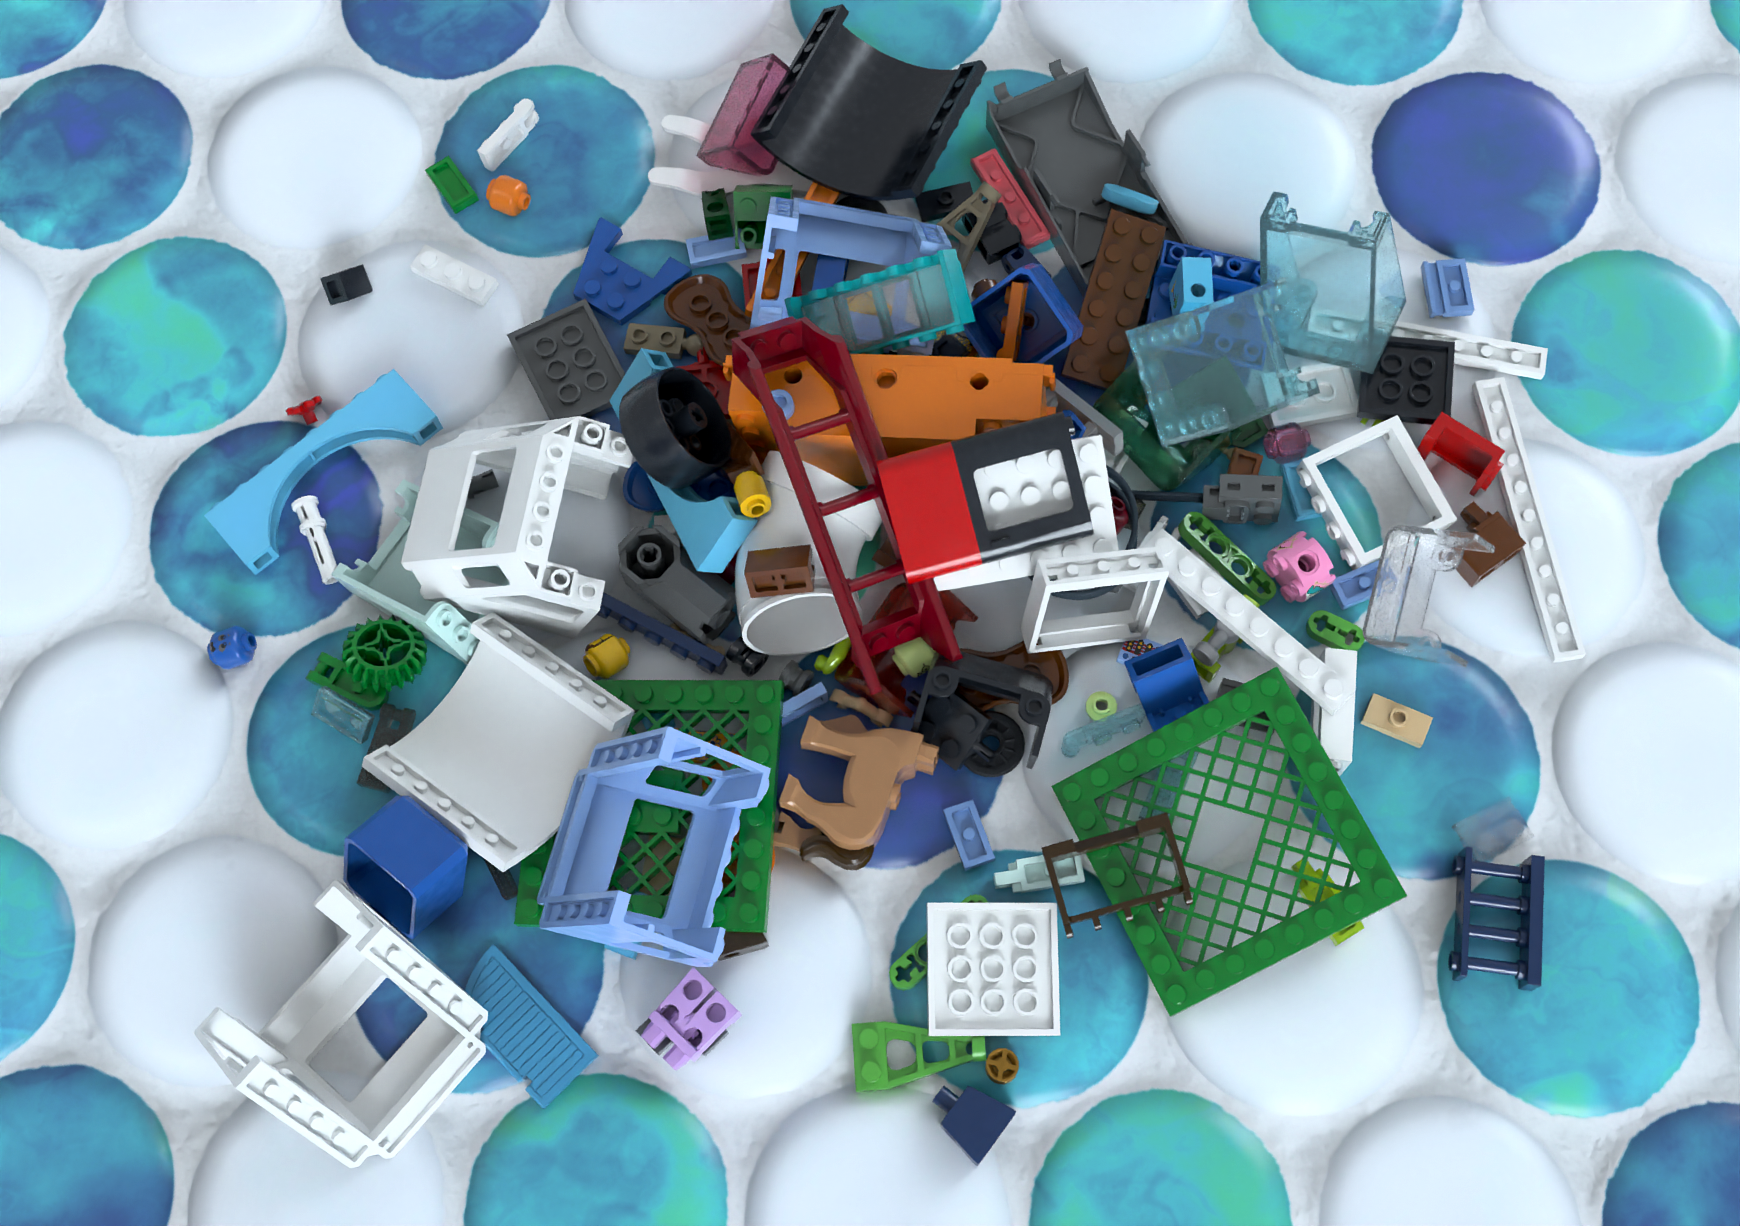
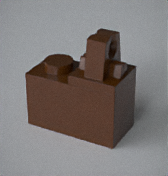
M1474 501L1460 513L1461 517L1468 524L1466 529L1470 534L1468 537L1464 536L1451 547L1454 551L1448 558L1450 564L1471 588L1515 557L1526 544L1498 511L1493 515L1489 511L1485 513Z

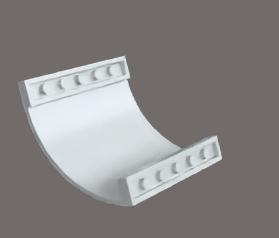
M492 612L472 622L470 633L480 639V642L464 672L442 702L424 721L401 740L390 747L386 744L363 758L362 767L400 796H410L465 842L468 847L500 871L505 872L537 850L558 831L576 774L579 770L588 767L592 751L598 743L625 737L634 710Z

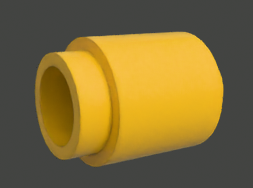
M746 471L739 474L735 480L734 492L742 514L751 518L764 515L771 508V499L764 479L754 471Z

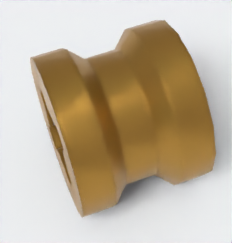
M1006 1048L993 1050L988 1055L985 1064L988 1078L997 1084L1011 1082L1016 1077L1019 1069L1017 1056Z

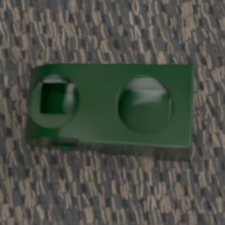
M719 188L715 191H702L701 200L709 241L733 237L734 233L724 188Z

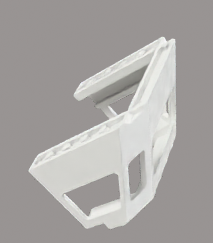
M576 416L465 431L459 434L458 438L442 446L430 449L401 559V564L405 570L412 571L421 584L420 593L422 597L433 602L444 601L453 607L482 615L494 612L505 621L575 638L600 611L606 581L577 574L578 569L547 561L563 489H568L605 500L613 472L618 471L619 465L627 468L631 466L633 456L626 445L623 434L609 430V424ZM475 463L511 473L494 545L489 548L454 551ZM499 565L508 579L509 585L502 586L464 576L462 568Z
M335 879L313 902V905L349 934L260 1032L256 1033L239 1019L231 1017L217 1006L193 1033L237 1090L349 1168L359 1166L368 1156L379 1154L385 1159L395 1157L484 1056L486 1046L480 1040L481 1027L488 1020V1011L373 908ZM386 978H389L427 1012V1018L351 1102H348L311 1068L310 1061ZM285 1074H294L319 1099L289 1079Z

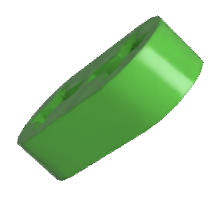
M1318 610L1312 613L1306 623V632L1309 637L1330 648L1358 652L1364 643L1365 636L1360 627L1328 611ZM1320 620L1326 622V628L1322 632L1316 629V623ZM1348 633L1354 635V642L1350 645L1344 643Z

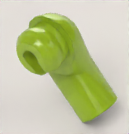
M849 636L834 645L829 657L823 654L818 655L814 664L815 669L822 671L823 674H831L846 658L852 646Z

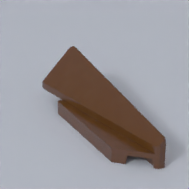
M727 421L731 434V454L727 462L719 469L721 475L732 484H735L737 476L743 472L754 471L759 476L765 474L754 450Z

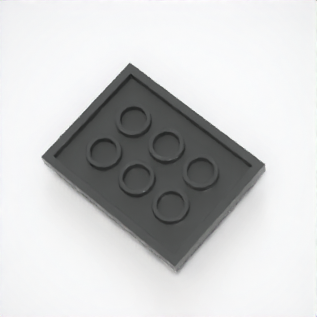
M586 298L507 334L549 420L576 416L589 418L612 407L609 400L625 376V372Z

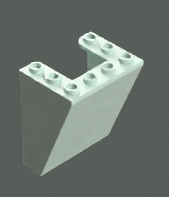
M403 479L395 489V492L405 500L403 509L397 506L394 510L401 518L399 523L369 563L357 558L354 563L358 568L354 570L339 563L331 575L351 593L390 617L393 614L397 621L403 619L407 625L411 624L418 632H422L424 638L468 664L480 642V639L470 633L472 622L486 615L456 608L444 601L433 602L425 600L420 593L421 584L412 571L405 570L401 564L420 488ZM464 508L454 551L492 547L495 543L499 523ZM499 565L462 568L464 576L502 586L509 585V581Z

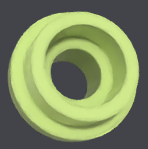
M1099 691L1089 696L1086 702V712L1092 720L1103 723L1115 716L1117 703L1111 694ZM1104 702L1107 705V709H1097L1096 703Z

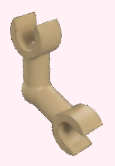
M834 689L829 699L830 701L837 702L836 707L846 710L848 707L862 712L871 718L870 721L879 727H882V725L889 727L893 719L890 713L876 708L865 698L851 696L839 689Z

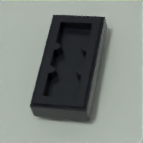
M970 181L925 191L918 197H915L921 222L945 218L971 197L973 191Z

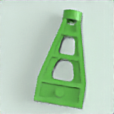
M886 1021L852 1024L856 1092L889 1090L972 1061H986L984 1036H928V1029ZM896 1039L912 1043L916 1048L915 1062L899 1070L891 1069L888 1066L887 1060L888 1042ZM926 1041L945 1042L949 1047L948 1058L943 1061L926 1063L923 1059V1043ZM968 1043H972V1054L970 1055L966 1052V1045Z

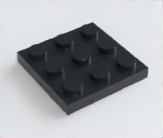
M1364 334L1357 417L1388 420L1398 415L1401 422L1432 425L1441 412L1451 417L1455 342Z

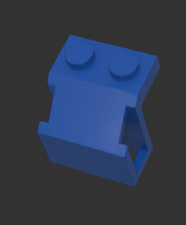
M1182 638L1124 662L1133 688L1138 694L1153 732L1209 703L1193 658Z

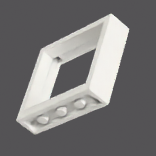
M1398 415L1302 459L1296 468L1301 479L1300 485L1303 488H1307L1312 497L1311 504L1318 514L1321 513L1326 522L1325 527L1329 537L1332 540H1336L1341 549L1340 555L1342 560H1346L1352 570L1404 550L1448 529L1457 520ZM1382 435L1431 522L1365 553L1319 472L1317 465Z
M1160 546L1038 560L1020 627L1028 654L1146 639L1169 574V569ZM1139 582L1130 610L1043 621L1049 596L1052 592ZM1135 627H1137L1138 633H1131V632H1130V631H1134V630H1135Z

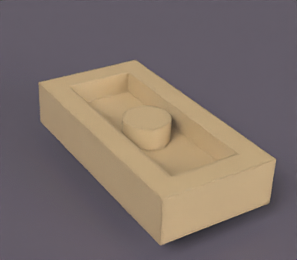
M1373 693L1360 724L1421 748L1433 717Z

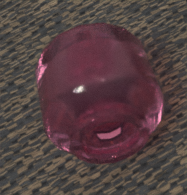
M1288 422L1271 427L1263 440L1267 457L1271 460L1273 459L1278 464H1285L1304 458L1307 454L1308 446L1311 445L1309 432L1306 429H1302L1296 422Z

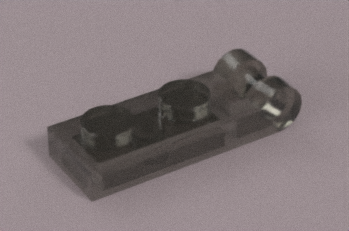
M384 703L380 710V719L367 755L386 744L390 747L409 734L415 721L416 711L409 708L401 710L397 709L393 704ZM393 720L400 722L398 730L390 728ZM362 767L357 784L361 787L389 794L391 788Z

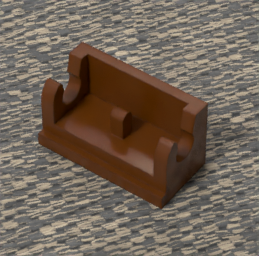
M811 544L748 551L744 575L751 598L814 592L816 569L815 564L811 565Z

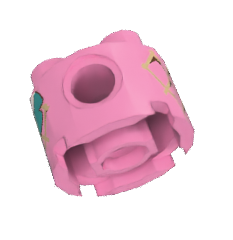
M1304 531L1297 532L1271 549L1267 554V560L1263 562L1264 570L1270 577H1275L1281 586L1280 592L1289 603L1295 600L1305 602L1332 584L1336 579L1335 574L1330 575L1329 570L1334 567L1326 551L1313 537L1309 540L1304 538L1307 534Z

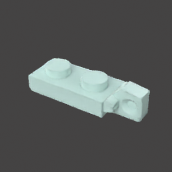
M1043 855L1017 859L1014 863L1008 864L1009 871L994 873L993 876L995 889L1012 887L1013 893H1026L1052 888ZM1080 855L1053 863L1059 887L1085 881Z

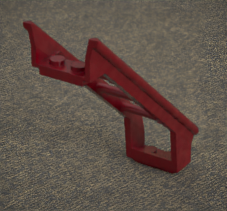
M793 316L738 332V337L731 339L733 373L763 406L851 641L852 661L862 671L870 694L874 695L882 691L870 657L918 637H921L934 651L950 661L955 662L962 659L963 656L934 579L931 578L908 585L876 461L887 459L888 455L844 338L840 335H831L823 331L807 317L795 319ZM808 361L833 388L840 410L839 413L797 427L789 426L783 409L773 399L765 374ZM846 424L869 485L865 489L829 502L817 503L795 441ZM874 499L897 560H895L894 564L857 578L846 579L823 517ZM903 574L915 607H909L862 626V621L851 593Z

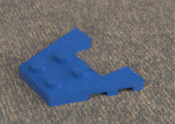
M600 217L573 295L578 301L586 298L591 309L622 326L651 305L650 302L661 294L666 295L676 283L682 279L689 278L692 275V270L690 267L669 257L655 277L650 278L610 255L609 252L623 233L621 228Z

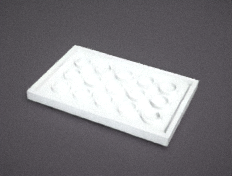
M1102 435L1071 439L1094 535L935 577L933 579L938 591L1032 576L1035 573L1038 560L1119 551ZM1050 449L983 467L974 472V480L985 523L989 530H997L1068 511L1073 506L1061 453L1058 449Z

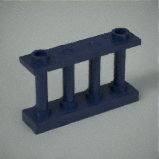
M1466 846L1458 855L1454 856L1452 872L1454 875H1457L1454 951L1450 952L1448 958L1449 971H1453L1452 980L1460 981L1467 977L1468 970L1515 976V979L1519 980L1518 989L1533 991L1541 986L1545 856L1531 855L1519 866L1472 861L1473 847ZM1471 873L1517 879L1518 883H1522L1521 895L1518 898L1471 892ZM1470 905L1516 911L1518 915H1521L1520 927L1517 930L1469 924ZM1469 937L1515 943L1516 947H1520L1519 960L1514 963L1469 957Z

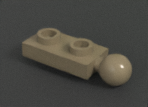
M629 323L623 349L626 354L637 355L640 349L643 348L666 352L668 358L682 359L683 350H687L690 355L697 357V352L701 349L703 355L704 345L697 333L686 338L685 328Z

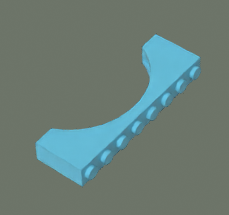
M640 349L609 400L618 419L622 397L633 386L653 373L673 367L666 352ZM648 475L696 571L722 573L758 522L756 517L751 518L743 515L737 498L720 496L714 500L706 501L690 486L683 489H672L662 485Z
M393 369L389 373L381 375L375 384L367 390L355 395L353 400L341 410L333 412L329 419L318 428L311 429L305 438L296 445L285 449L282 455L271 464L263 466L257 475L248 482L240 484L226 499L215 503L204 516L245 565L257 575L279 557L277 534L281 513L286 500L299 480L319 461L339 449L363 441L391 439L421 446L443 429L435 413Z

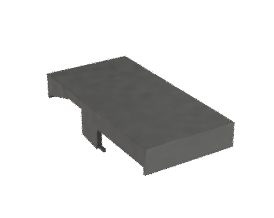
M1061 59L1049 63V69L1054 78L1051 82L1015 97L1008 93L1005 82L994 86V93L999 103L995 104L990 100L987 101L986 128L1019 186L1048 229L1052 244L1084 297L1111 209L1167 227L1161 248L1164 240L1192 246L1193 244H1188L1145 172V167L1151 164L1131 130L1126 131L1123 142L1112 124L1089 74L1088 67L1068 74L1062 67ZM1104 184L1119 185L1156 199L1159 202L1156 212L1151 215L1143 214L1105 200L1101 195ZM1160 248V251H1159V254H1158V258H1157V261H1156L1155 268H1154V271H1153V275H1152V276H1154V273H1155V269H1156V266H1157V262H1158V259H1159V255H1160V252H1161V248Z

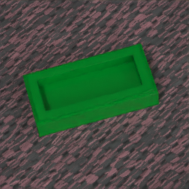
M449 156L425 169L427 176L455 214L479 201L477 194Z

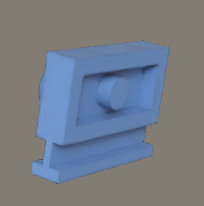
M1465 258L1436 260L1435 263L1423 261L1420 268L1429 318H1434L1435 316L1456 317L1472 315L1475 308Z

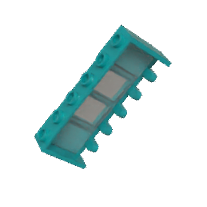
M956 249L937 251V254L915 258L909 263L893 265L880 272L868 273L854 280L835 283L832 287L809 291L808 294L784 299L789 317L793 316L795 319L807 317L823 331L831 335L842 336L850 354H884V347L892 345L893 351L911 346L909 340L918 338L920 343L937 339V332L945 330L947 335L965 330V324L975 322Z

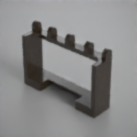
M1167 812L1135 822V826L1078 842L1070 839L1041 848L1067 939L1074 937L1073 929L1070 925L1092 919L1095 931L1102 929L1099 917L1119 911H1124L1126 921L1130 922L1133 921L1130 908L1155 902L1158 913L1165 912L1162 899L1183 894L1186 905L1193 904L1190 884ZM1164 832L1180 886L1079 915L1068 916L1053 866L1054 862Z

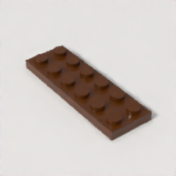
M1113 209L1110 210L1078 314V319L1083 325L1082 337L1069 345L1060 376L1114 394L1118 392L1167 227Z

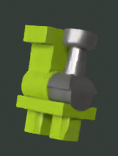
M1247 594L1243 595L1257 608H1259L1260 605L1255 600H1253ZM1219 619L1210 632L1190 653L1198 675L1208 683L1215 678L1221 668V665L1217 663L1221 656L1230 653L1237 642L1239 644L1243 642L1238 635Z

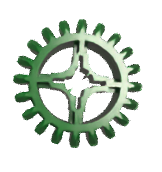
M393 614L388 620H384L379 615L377 621H372L367 617L366 625L357 623L355 631H348L347 640L344 641L342 646V661L346 673L351 675L354 683L361 682L364 690L372 685L376 693L381 687H386L389 693L392 686L397 685L400 689H403L404 681L413 684L414 675H421L422 666H425L427 662V645L425 644L422 632H418L411 624L407 625L403 619L397 622ZM384 648L386 649V658L383 657Z

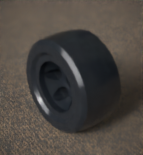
M676 367L661 370L642 379L622 397L619 406V420L626 445L640 467L662 485L672 489H683L706 479L719 470L729 459L731 454V434L726 417L710 390L690 372Z

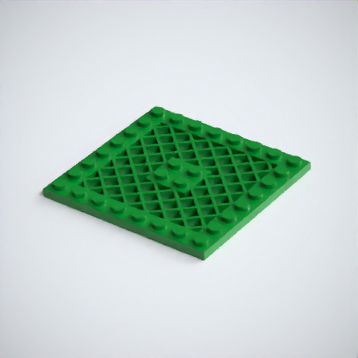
M592 680L628 705L636 713L632 716L626 734L629 731L632 735L638 734L633 727L644 717H647L653 724L647 731L663 728L672 719L677 717L683 724L678 731L686 734L691 732L695 738L705 742H709L721 732L728 741L720 748L730 751L735 747L742 757L771 768L768 777L769 788L758 803V806L741 810L739 816V845L734 840L732 841V846L735 850L731 854L729 864L724 869V872L733 881L716 898L713 908L714 919L711 927H722L726 931L767 933L784 682L782 680ZM649 713L666 714L656 721ZM679 713L696 714L687 722ZM711 714L726 715L717 722ZM741 714H749L748 721ZM707 717L714 726L701 737L693 728ZM737 717L745 726L731 737L724 728ZM747 735L745 752L738 743ZM713 755L701 765L711 768L718 762L725 771L741 768L735 764L729 768L722 759ZM691 759L682 760V762L695 764ZM663 766L661 767L664 770H653L646 779L647 784L689 794L692 793L688 788L700 777L708 785L712 783L707 776L692 773L686 778L684 771ZM640 799L634 801L618 854L625 864L612 875L608 887L609 890L614 885L618 890L631 894L627 911L660 919L663 917L669 898L666 895L671 891L675 878L666 866L677 855L681 857L686 837H684L676 844L669 835H681L682 824L687 830L689 829L690 825L685 819L692 814L690 811ZM557 832L537 850L521 860L514 924L518 927H540L539 921L544 905L537 904V896ZM638 835L655 836L645 844ZM632 839H635L642 848L628 859L621 849ZM665 839L672 846V849L662 859H659L652 850ZM648 854L656 864L642 875L635 865ZM738 858L737 875L735 876L728 867ZM632 870L639 880L626 891L618 881ZM662 870L670 880L661 889L656 891L649 881ZM644 886L652 893V895H633ZM735 890V897H727Z

